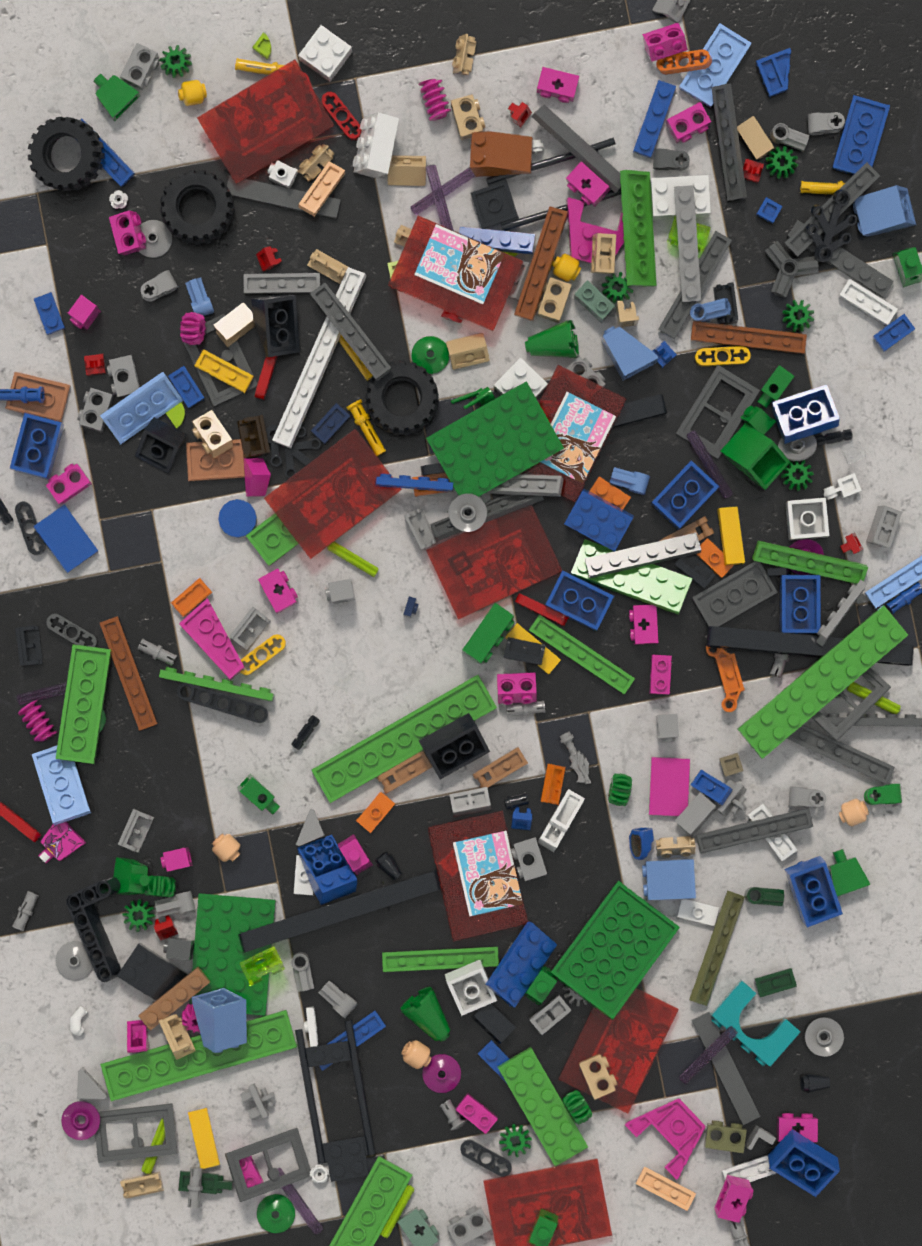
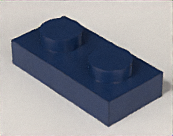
M336 403L315 425L311 432L326 444L351 416Z

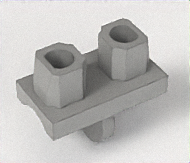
M728 780L726 785L733 790L724 804L720 805L714 800L712 801L718 808L717 810L725 817L730 811L736 814L739 808L745 811L746 807L743 803L747 799L743 796L747 789L739 782L737 784Z
M254 1083L240 1095L244 1104L254 1099L257 1105L248 1110L251 1119L254 1120L261 1117L264 1119L269 1116V1113L263 1101L266 1102L268 1107L272 1106L273 1103L270 1098L274 1097L275 1094L274 1092L268 1094L266 1088L260 1090L263 1095L261 1097Z

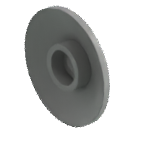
M148 220L142 223L140 228L146 238V249L139 252L149 258H157L166 254L172 245V234L166 225L158 220ZM150 235H155L156 239L150 241L149 237Z
M813 435L784 444L781 438L778 447L789 460L801 461L814 454L817 442Z
M462 494L452 501L449 507V518L458 530L472 532L484 524L487 518V508L480 497L474 494ZM465 509H471L472 514L466 515Z
M68 942L57 952L56 966L60 974L65 978L79 980L86 977L92 971L93 966L82 942ZM72 957L77 958V964L71 963Z
M818 1018L812 1021L806 1029V1045L810 1051L818 1056H831L843 1044V1030L836 1021L830 1018ZM822 1033L827 1034V1038L825 1040L820 1039V1035Z

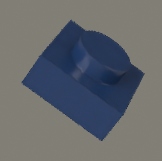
M409 596L403 613L404 616L411 618L412 614L416 615L419 606L416 603V598Z

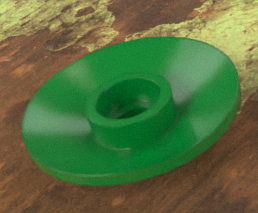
M426 336L415 343L411 357L412 362L416 363L417 366H422L429 374H436L442 371L448 364L449 352L443 340L434 336ZM433 351L434 356L431 358L428 357L427 352Z
M272 1194L265 1197L258 1205L257 1220L264 1230L271 1233H281L289 1229L293 1224L295 1208L287 1197L280 1194ZM273 1211H277L279 1213L278 1218H274L272 1216Z

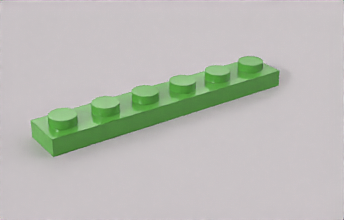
M763 541L757 542L753 554V560L856 584L860 580L864 581L868 566L865 564Z
M540 614L529 629L531 633L622 694L626 693L635 680L634 677Z
M166 667L165 670L160 669V678L272 702L274 699V694L270 693L271 689L260 687L259 690H255L249 684L241 683L240 686L233 685V681L222 679V682L214 681L215 677L203 675V678L195 677L196 673L185 671L184 674H179L177 669Z
M498 947L382 952L383 972L461 968L478 960H481L483 967L499 965Z

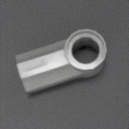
M779 123L771 130L770 139L775 144H784L803 152L809 135ZM775 130H781L784 133V137H778Z
M191 891L155 901L158 917L195 910Z
M298 952L291 961L298 992L314 989L309 957L304 952ZM299 956L304 957L306 964L298 966L295 963V959Z
M330 980L318 992L345 1019L358 1005L347 993L344 994Z

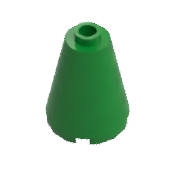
M567 320L529 336L528 341H525L527 353L530 352L531 356L577 358L579 345L577 335L572 331L575 329L573 321Z
M431 987L418 991L419 995L416 997L412 995L401 1006V1012L434 1041L442 1042L449 1037L451 1029L434 990Z

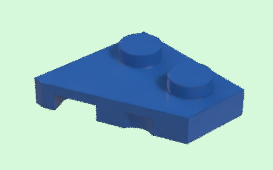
M790 48L755 62L769 97L785 92L788 89Z

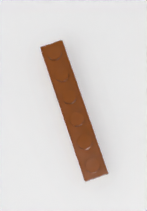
M549 206L514 313L517 317L534 321L568 217V211Z
M693 321L690 341L805 354L807 334Z
M119 617L100 622L108 648L112 650L111 656L139 731L157 725V720Z

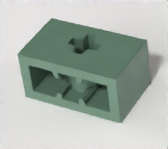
M588 280L574 294V298L601 323L615 309V305Z
M415 1207L399 1218L397 1222L413 1246H432L439 1241L437 1237L439 1232L434 1225H429L426 1221L428 1219L427 1214L423 1209L419 1210L418 1207ZM416 1225L424 1226L422 1234L421 1232H415Z

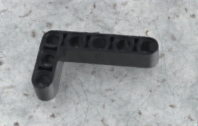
M109 877L70 894L66 899L68 910L94 971L101 982H108L117 978L121 970L94 906V903L119 892L121 885L115 877Z

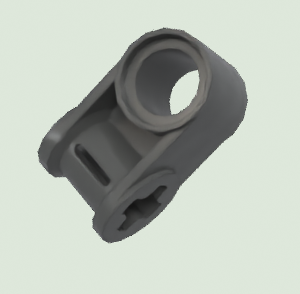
M654 149L653 169L683 171L689 166L690 158L685 151ZM679 157H683V165H680L679 161H676L679 160Z

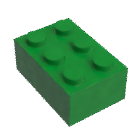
M494 603L462 649V652L480 665L483 662L487 663L493 655L490 652L494 646L498 648L504 639L501 636L505 630L509 632L514 625V615L497 603Z

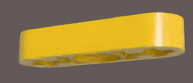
M744 346L702 348L696 352L695 362L702 367L743 365L749 361L751 354L749 349ZM721 351L726 352L728 355V359L725 362H721L717 358V354ZM730 351H734L733 355L743 351V354H747V357H744L743 361L740 360V357H734V361H730L732 356ZM711 352H715V362H711L712 358L706 359L705 362H702V359H698V356H701L702 353H705V356H711Z
M273 635L241 659L242 663L244 661L246 663L252 661L249 657L253 655L254 660L259 664L255 666V663L250 665V671L242 670L240 673L243 675L252 674L284 650L286 646L285 639L281 635ZM273 639H281V647H274L273 649H271L272 651H274V653L271 655L269 649L266 648L265 645L268 643L270 647L274 644ZM264 649L267 652L265 660L257 659L256 653L258 650Z

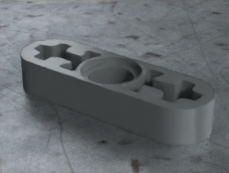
M52 614L47 618L46 624L50 630L75 645H86L82 640L79 643L76 642L83 631L85 633L82 635L84 638L89 639L92 637L93 645L88 646L97 647L98 641L93 634L61 615ZM58 617V622L62 625H65V622L68 623L64 627L63 633H60V630H62V628L58 626H55L54 628L52 627V619L56 620ZM70 627L77 629V635L74 638L67 636V630Z

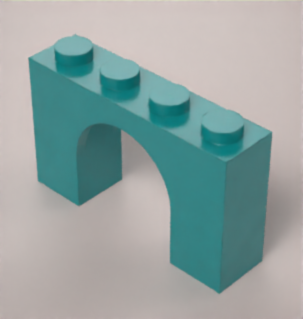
M740 980L710 1014L714 1017L711 1021L719 1028L723 1025L728 1030L726 1034L734 1041L738 1038L743 1043L741 1047L748 1053L751 1051L757 1055L755 1059L762 1066L767 1064L771 1067L800 1031L787 1019L783 1018L777 1027L764 1038L753 1039L746 1036L740 1028L739 1018L742 1010L756 995V992Z

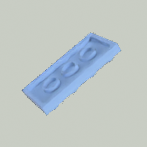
M719 23L703 48L712 57L711 65L706 69L689 71L680 84L679 89L711 108L714 104L711 87L728 82L752 43ZM702 56L701 63L706 59L705 56Z
M161 372L100 416L119 443L122 444L144 429L153 417L158 419L181 403L183 399L164 372Z
M57 746L32 754L54 826L91 813L76 763L74 761L55 759Z

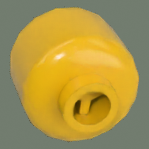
M199 80L183 82L181 89H178L179 100L183 101L186 106L203 103L204 98H207L204 83H201Z
M566 253L560 257L556 256L551 265L554 267L553 274L566 282H569L571 279L574 281L581 270L579 261Z

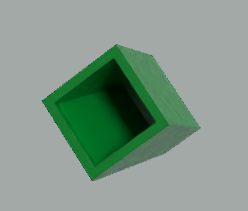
M747 423L739 429L720 451L730 463L764 490L769 487L790 463L789 459L774 441Z

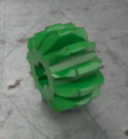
M176 45L175 50L169 46V53L166 51L162 52L165 57L160 58V62L164 63L161 65V69H166L165 74L167 76L172 73V77L176 78L177 73H179L180 77H183V70L189 73L190 70L186 66H192V62L189 61L191 55L186 54V48L180 51L179 45ZM173 59H174V60H178V59H179V62H180V63H179V64L175 63V64L173 65L172 60H173Z
M786 146L783 147L782 151H780L779 147H776L775 152L770 151V157L766 158V162L770 163L766 166V169H773L770 173L771 176L775 172L778 173L777 179H780L781 174L787 179L788 173L793 175L795 173L793 168L798 167V164L794 162L798 157H791L794 151L790 150L787 153ZM780 159L784 160V166H780Z
M619 272L618 277H616L615 273H612V279L606 276L605 280L607 283L604 282L601 285L603 288H607L602 290V294H608L606 298L609 300L612 297L613 304L616 303L617 299L623 301V297L629 300L630 296L627 293H633V289L628 288L631 286H627L626 276L624 279L621 278L622 272ZM615 284H617L618 287L622 286L620 292H617V290L612 289L614 288Z
M793 300V306L787 304L786 308L788 310L782 311V314L787 316L782 321H789L786 328H790L791 325L794 326L793 332H796L797 327H799L800 332H803L804 326L810 328L809 322L814 321V318L809 316L814 314V310L808 311L807 309L811 305L808 303L804 307V300H801L799 305L796 300ZM797 312H800V316H803L800 318V320L795 319L796 316L794 315H796Z
M802 460L800 465L798 461H794V465L790 461L787 465L789 468L786 467L783 470L787 473L781 474V478H787L783 485L790 483L789 490H792L794 485H796V491H800V485L806 489L807 484L805 482L812 483V480L807 476H813L814 473L807 472L811 465L804 467L805 460ZM796 470L799 471L798 473L801 472L802 476H800L798 480L795 479L796 476L793 477L792 475L796 472Z
M621 773L613 775L608 793L609 803L616 806L627 805L632 790V778Z
M149 876L150 882L145 887V895L166 898L174 896L176 885L173 878Z
M138 899L136 906L132 900L130 901L132 908L127 905L124 907L129 911V913H122L123 917L129 918L124 921V924L131 922L130 930L136 925V932H140L141 926L144 930L148 929L145 923L153 925L149 918H155L156 915L149 914L150 911L154 910V907L147 909L148 901L142 906V900ZM142 911L143 919L136 920L134 913Z
M579 1091L570 1092L563 1098V1103L575 1123H585L592 1117L591 1109Z
M512 1124L513 1130L510 1131L509 1127L506 1126L505 1130L508 1134L500 1133L501 1137L506 1138L499 1140V1144H506L502 1151L504 1152L509 1148L508 1156H511L512 1152L515 1151V1156L519 1157L518 1151L521 1150L522 1154L525 1155L526 1151L523 1147L531 1148V1145L525 1142L531 1141L532 1137H524L529 1133V1130L527 1129L522 1133L523 1125H520L519 1129L516 1130V1125ZM519 1136L520 1144L512 1145L511 1137Z

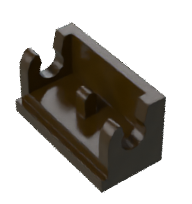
M263 415L238 420L237 424L244 458L259 457L270 453Z

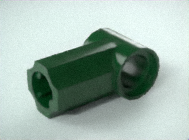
M750 887L744 894L745 900L750 904L783 906L784 890ZM753 890H756L759 894L756 901L750 898V893Z

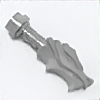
M570 731L559 736L560 742L566 745L571 754L569 756L572 762L570 767L578 775L577 782L585 783V785L591 784L588 777L589 763L587 758L582 753L580 754L579 750L577 752L572 742L574 736Z

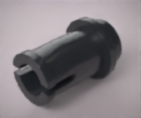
M527 793L512 797L508 795L504 799L506 809L513 810L515 807L528 805Z

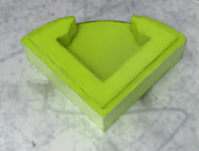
M263 32L252 49L268 60L271 54V43L268 36Z
M182 402L166 412L176 429L182 425L185 417V409Z

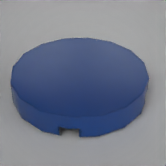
M235 499L223 505L219 512L218 520L220 527L226 534L231 537L240 538L246 536L254 529L257 516L251 504L244 500Z

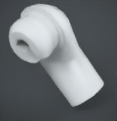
M82 1006L70 1018V1031L77 1036L82 1035L84 1032V1028L81 1026V1019L88 1013Z

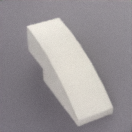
M568 789L537 843L554 852L585 798Z

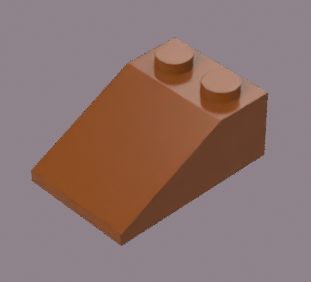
M492 131L472 132L470 169L476 177L531 174L533 138Z

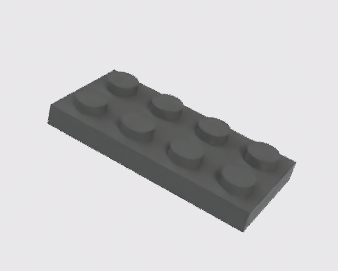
M754 561L692 597L708 627H719L778 592L762 564Z

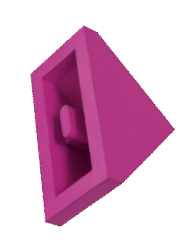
M244 458L246 497L265 496L271 474L264 459Z
M142 1020L127 1021V1053L148 1051L147 1026Z

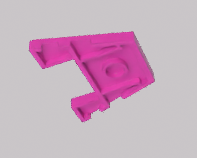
M568 197L566 204L568 207L570 256L579 261L591 263L593 234L597 233L616 234V256L624 243L623 212L620 215L617 231L581 222L580 219L585 202Z
M680 1098L674 1099L624 1124L636 1138L652 1124L678 1151V1154L664 1166L676 1180L680 1177L684 1166L706 1127Z

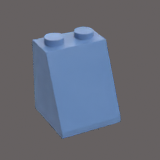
M896 185L860 196L854 201L853 209L859 218L858 229L864 236H873L916 225L908 189Z
M613 326L604 331L601 342L622 381L657 363L658 356L621 327L615 329Z
M694 859L645 861V865H642V877H646V885H643V895L647 896V900L696 898Z
M225 988L192 997L204 1047L214 1053H220L225 1049L237 1048L239 1045L247 1043L246 999Z

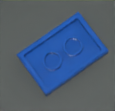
M65 504L33 526L66 573L98 552L96 546Z

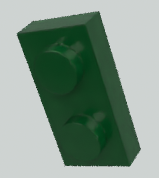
M792 968L754 978L759 997L797 987Z

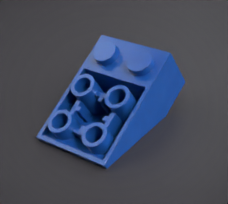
M332 835L297 848L312 890L321 905L356 892L357 878Z

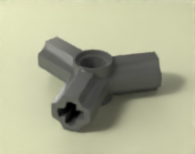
M778 241L764 251L779 269L771 293L776 296L787 297L795 276L819 272L818 260L815 256L792 259ZM784 265H792L794 271L792 273L786 272Z

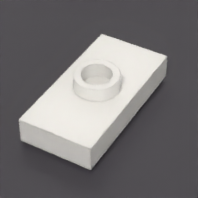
M296 855L294 894L313 895V890L299 855Z
M681 899L677 917L715 926L719 907Z
M312 1006L306 1008L307 1021L304 1022L305 1033H309L310 1047L319 1044L315 1007Z

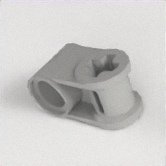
M838 112L811 113L807 115L809 135L838 133L843 129L845 123L844 116ZM833 119H837L838 126H835Z
M167 270L145 282L141 286V295L144 300L152 302L173 292L178 288V285L170 271ZM146 289L153 290V295H149Z
M790 786L788 806L821 807L826 802V795L820 790ZM816 793H819V796L822 797V801H818V804H815V801L812 800V796H816Z

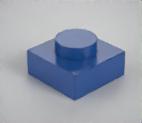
M766 197L756 215L773 224L783 206Z

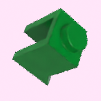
M757 406L747 407L744 414L740 417L745 423L763 435L777 421L769 417Z

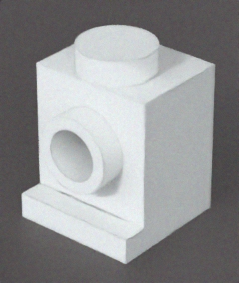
M277 160L275 164L271 163L267 173L270 174L269 180L291 189L298 175V170ZM284 170L285 174L283 176L278 175V171Z

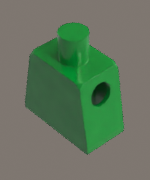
M99 74L93 81L99 87L95 93L97 98L114 121L140 97L137 90L116 75L107 80L102 74Z
M916 247L892 253L903 288L922 282V265Z
M779 365L761 389L764 393L757 402L767 408L773 399L777 401L794 378V375ZM773 384L778 386L775 393L770 391V387Z
M251 774L237 787L261 811L267 809L273 815L280 807L273 800L275 796ZM260 794L265 796L263 800L258 799Z
M844 849L832 852L836 863L829 865L828 869L837 897L870 885L856 857L847 859Z
M116 857L113 877L117 878L121 885L119 892L116 894L127 896L144 894L145 887L150 882L147 875L148 867L134 859Z
M543 965L523 996L536 1005H541L558 981L557 978L550 974L552 970Z
M541 1208L526 1243L533 1246H548L558 1224L559 1216Z

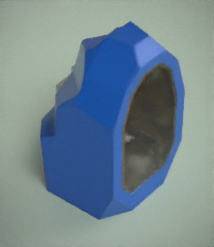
M640 827L631 830L629 843L631 853L635 859L644 860L650 852L652 842L654 841L652 828Z

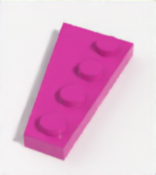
M208 598L179 623L230 680L245 668Z

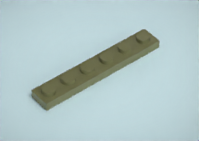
M727 890L698 972L690 1001L707 1006L745 896Z

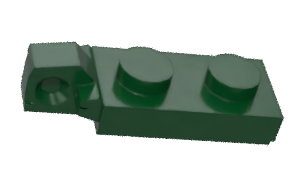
M180 1171L178 1191L189 1192L187 1185H189L190 1171ZM202 1172L201 1185L203 1190H201V1193L217 1194L222 1193L223 1189L232 1190L233 1181L223 1180L224 1175Z

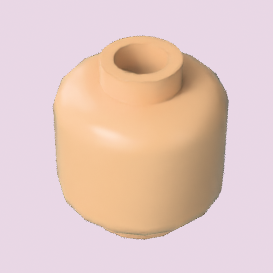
M857 798L841 805V812H839L841 821L843 823L846 822L851 827L865 822L867 815H869L865 802Z
M222 833L212 843L213 853L223 862H227L229 859L233 862L240 855L238 852L240 843L230 834L224 835Z
M417 1040L409 1041L401 1053L403 1061L415 1069H420L423 1066L426 1067L431 1061L430 1048Z

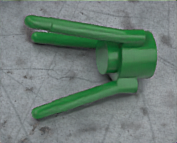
M489 387L451 400V404L475 396L476 399L463 407L467 409L476 403H479L481 406L494 400L495 397Z

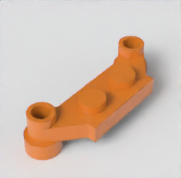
M706 646V653L716 660L726 695L722 700L721 707L725 712H733L737 708V699L741 691L745 690L735 654H729L722 648H716V652L712 653L710 647ZM727 701L731 702V708L725 706Z

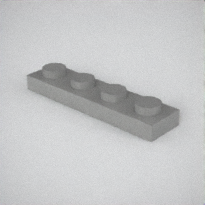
M320 273L244 274V294L311 293L320 286Z
M518 474L491 489L487 494L560 497L563 478L562 476Z
M860 580L857 585L853 584L847 592L849 594L847 599L843 597L837 606L839 610L837 612L833 611L827 619L829 621L827 626L823 624L817 632L819 638L816 643L823 647L867 585L864 581Z

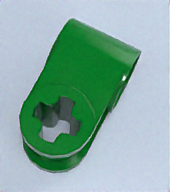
M889 784L869 788L864 793V800L869 805L902 803L900 784ZM873 791L874 794L878 795L875 801L873 798H870V794H873Z

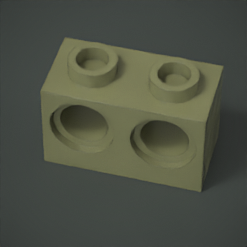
M712 1120V1124L707 1123L704 1147L744 1153L747 1130L742 1128V1124L731 1123V1126H725L721 1121ZM713 1130L721 1132L719 1139L713 1140L711 1138ZM737 1132L740 1134V1140L733 1143L730 1141V1136L732 1133Z

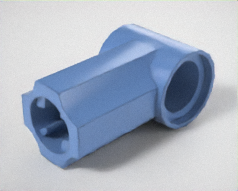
M197 278L187 282L186 287L192 301L193 311L203 316L214 313L202 279Z
M727 298L704 304H695L691 307L690 315L696 321L709 322L711 319L731 315V305ZM703 309L704 314L702 317H700L699 313Z
M614 467L610 484L645 495L650 476Z

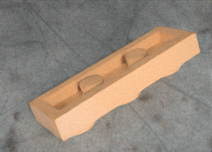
M329 161L298 204V208L315 217L344 176L345 170Z
M645 1166L635 1183L688 1211L696 1195L695 1192Z

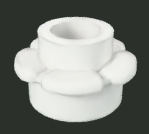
M117 190L114 194H111L109 197L111 206L115 209L124 208L128 201L126 193Z
M321 1164L315 1165V1168H312L310 1171L312 1181L317 1184L327 1181L329 1170Z

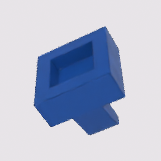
M665 341L653 350L658 356L657 363L661 368L677 356Z
M516 807L513 812L511 828L530 830L532 822L531 810L527 808L526 813H520L519 807Z

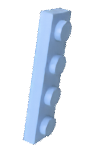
M922 556L865 592V595L875 609L922 579Z

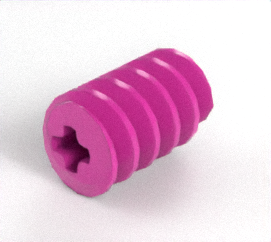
M429 79L418 84L423 86L420 92L425 94L422 97L423 100L427 101L424 105L426 108H430L427 110V114L432 115L429 117V121L445 118L447 113L451 111V109H445L449 102L442 100L447 95L440 94L445 89L444 87H438L443 82L442 80Z
M35 700L24 706L18 712V715H25L22 719L23 722L29 721L26 728H33L30 735H37L34 738V742H43L58 732L50 731L53 728V724L46 725L50 719L42 718L46 712L38 711L42 705L35 706L37 702Z

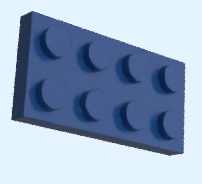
M853 95L832 169L854 175L866 163L873 167L890 105Z
M527 922L485 985L507 1004L515 1008L557 944L532 922Z

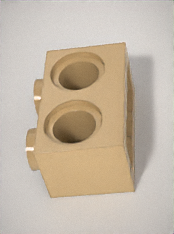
M472 94L451 100V107L460 139L472 138V132H483V129L486 127L483 117L479 118L478 110H480L478 99L474 100ZM469 104L471 110L464 112L461 110V106ZM474 122L476 128L469 130L466 128V124Z
M593 234L591 273H614L616 234Z
M550 277L543 290V293H545L543 300H540L537 308L538 316L559 323L572 284ZM557 286L561 289V293L553 295L550 289ZM551 304L555 307V311L547 313L544 307Z
M212 410L192 421L194 427L192 429L193 434L197 439L200 438L202 440L203 449L207 454L210 453L213 458L233 447L231 437ZM204 426H210L208 430L202 429ZM215 440L221 441L217 445L212 444Z
M599 1053L578 1062L594 1100L616 1091L614 1086L617 1085L614 1075H609L606 1069L610 1066L605 1056L601 1057ZM594 1061L600 1063V1069L597 1072H592L589 1068L590 1064ZM602 1079L608 1082V1087L604 1090H600L597 1087L598 1081Z

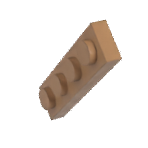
M196 967L142 1011L138 1017L151 1031L159 1024V1020H163L208 985L210 980L199 967Z

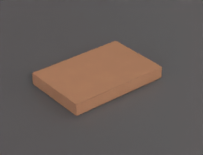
M14 372L10 389H21L23 386L28 388L43 386L45 400L44 403L7 401L5 409L62 422L71 385Z
M241 439L232 440L233 447L215 458L210 453L207 454L202 447L203 442L186 443L188 481L245 478ZM213 441L212 444L217 445L221 441Z

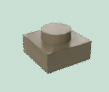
M738 753L719 758L725 777L744 771Z

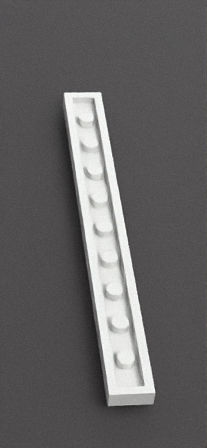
M348 267L336 297L350 314L367 275ZM327 316L272 439L275 443L288 448H292L341 336Z

